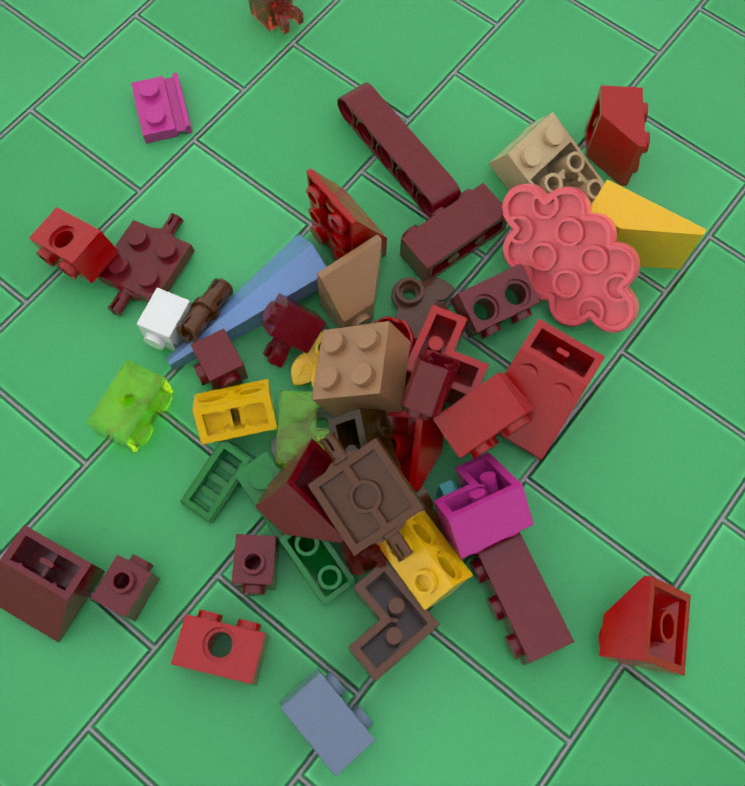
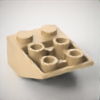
M553 112L530 124L488 163L508 190L516 185L531 183L540 186L549 194L557 188L571 186L583 191L589 198L591 205L605 184Z

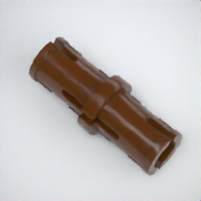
M215 278L207 291L193 301L190 313L176 329L178 335L183 340L189 343L191 341L193 343L197 342L210 322L218 318L220 315L219 310L233 294V288L230 283L222 278L219 280Z

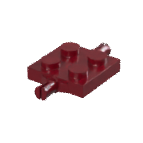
M171 213L162 228H152L135 220L131 222L115 246L119 253L98 276L101 282L114 287L118 291V294L110 306H108L110 312L121 316L131 300L149 303L156 288L169 292L195 252L191 244L174 237V234L184 222L180 216Z

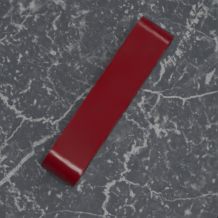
M365 82L337 99L339 111L345 121L428 217L438 208H447L457 200L461 191L456 181L370 83Z

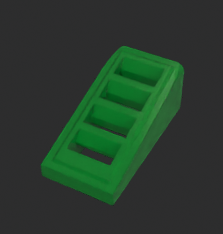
M229 439L220 441L180 500V503L207 522L213 523L241 486L234 473L256 459V457ZM228 454L241 462L238 468L225 460ZM218 467L232 475L229 481L215 472ZM209 479L222 487L223 491L221 494L217 493L207 486L206 482ZM199 491L215 501L212 507L196 497Z

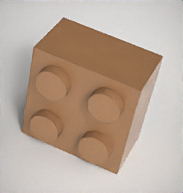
M390 321L323 330L312 400L335 417L359 408L386 411V413L402 412L403 405L401 400L405 390L410 341Z

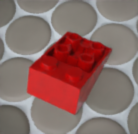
M313 169L307 170L308 188L306 189V194L310 201L308 212L312 219L310 230L320 245L325 243L332 251L331 256L334 262L377 234L382 239L381 258L386 256L387 237L348 192Z
M539 319L505 373L535 409L527 415L531 422L507 437L503 432L499 436L541 461L605 356Z

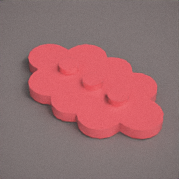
M531 183L516 185L510 189L504 197L502 205L503 216L512 228L504 239V258L511 268L520 263L522 264L540 300H548L549 310L554 319L560 324L569 327L579 326L590 319L601 330L610 333L620 332L631 326L638 316L639 302L629 286L638 277L641 267L640 258L635 249L629 244L617 241V229L613 220L605 214L592 213L589 198L576 187L557 188L549 194L540 186Z

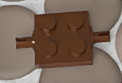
M334 432L321 439L319 443L322 444L333 463L330 464L323 475L308 484V487L352 554L355 556L371 544L386 541L399 562L407 558L414 551L410 548L400 530L408 519L426 507L379 437L373 439L359 450L350 452L345 451Z

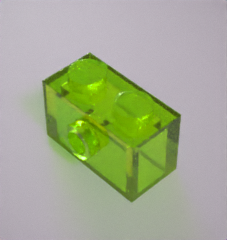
M127 359L90 416L87 424L101 437L136 453L139 446L146 444L151 437L153 423L159 413H164L170 406L173 390L165 377Z

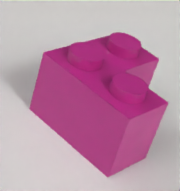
M489 452L455 467L461 488L434 500L446 539L461 559L471 554L479 553L484 548L507 537L515 536L521 530L534 525L523 485Z

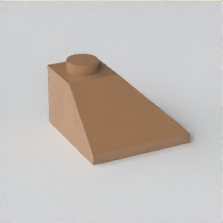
M378 234L317 273L320 306L337 328L370 324L374 317L381 275L382 239Z

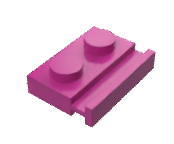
M173 73V77L166 79L163 76L131 83L146 144L178 137V133L181 132L193 133L177 73Z

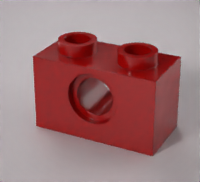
M58 207L51 212L29 237L39 248L36 254L51 267L58 264V268L70 278L76 280L79 276L91 284L119 253L101 230Z
M199 610L197 617L185 614L171 664L257 686L269 636L266 633L260 632L262 625L238 619L236 626L221 623L222 615L205 610ZM221 635H229L232 639L230 653L225 657H216L213 652L214 641Z

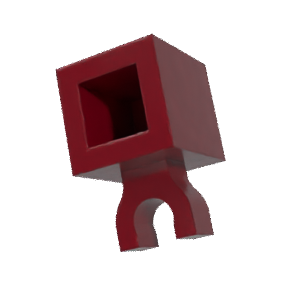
M279 293L276 300L271 301L263 313L262 325L268 334L274 337L266 346L263 355L268 357L267 361L282 368L291 347L308 354L326 322L316 311Z

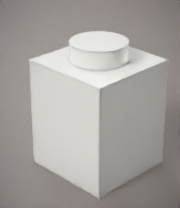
M156 288L136 324L144 336L143 340L158 350H163L166 347L174 351L178 348L183 339L178 335L176 329L192 309L191 303L187 299Z

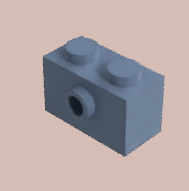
M317 668L279 701L283 712L323 762L337 776L375 741L368 731L373 723L358 704L352 709L349 708L341 698L347 690L331 671L324 676Z

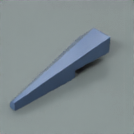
M299 234L295 236L223 304L219 310L220 315L218 318L210 322L198 341L223 328L230 340L233 341L262 326V317L266 306L271 301H275L279 293L297 302L317 292V273L326 268V265L314 245ZM184 341L166 358L172 370L197 359L191 347L192 341L190 343Z

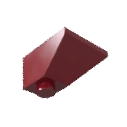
M312 438L269 483L255 507L286 535L337 543L344 541L308 487V484L323 475L330 464L333 463L328 453Z

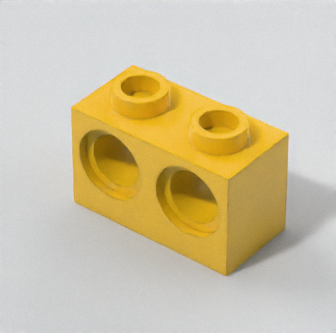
M269 379L197 393L194 396L192 410L202 445L277 429L276 410Z
M425 510L408 519L400 530V533L414 551L407 558L399 562L386 541L376 543L424 610L448 597L473 576Z

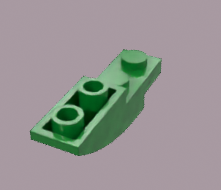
M265 452L235 472L234 476L256 506L269 483L280 471L269 454ZM258 510L323 605H326L356 583V580L329 541L286 535Z

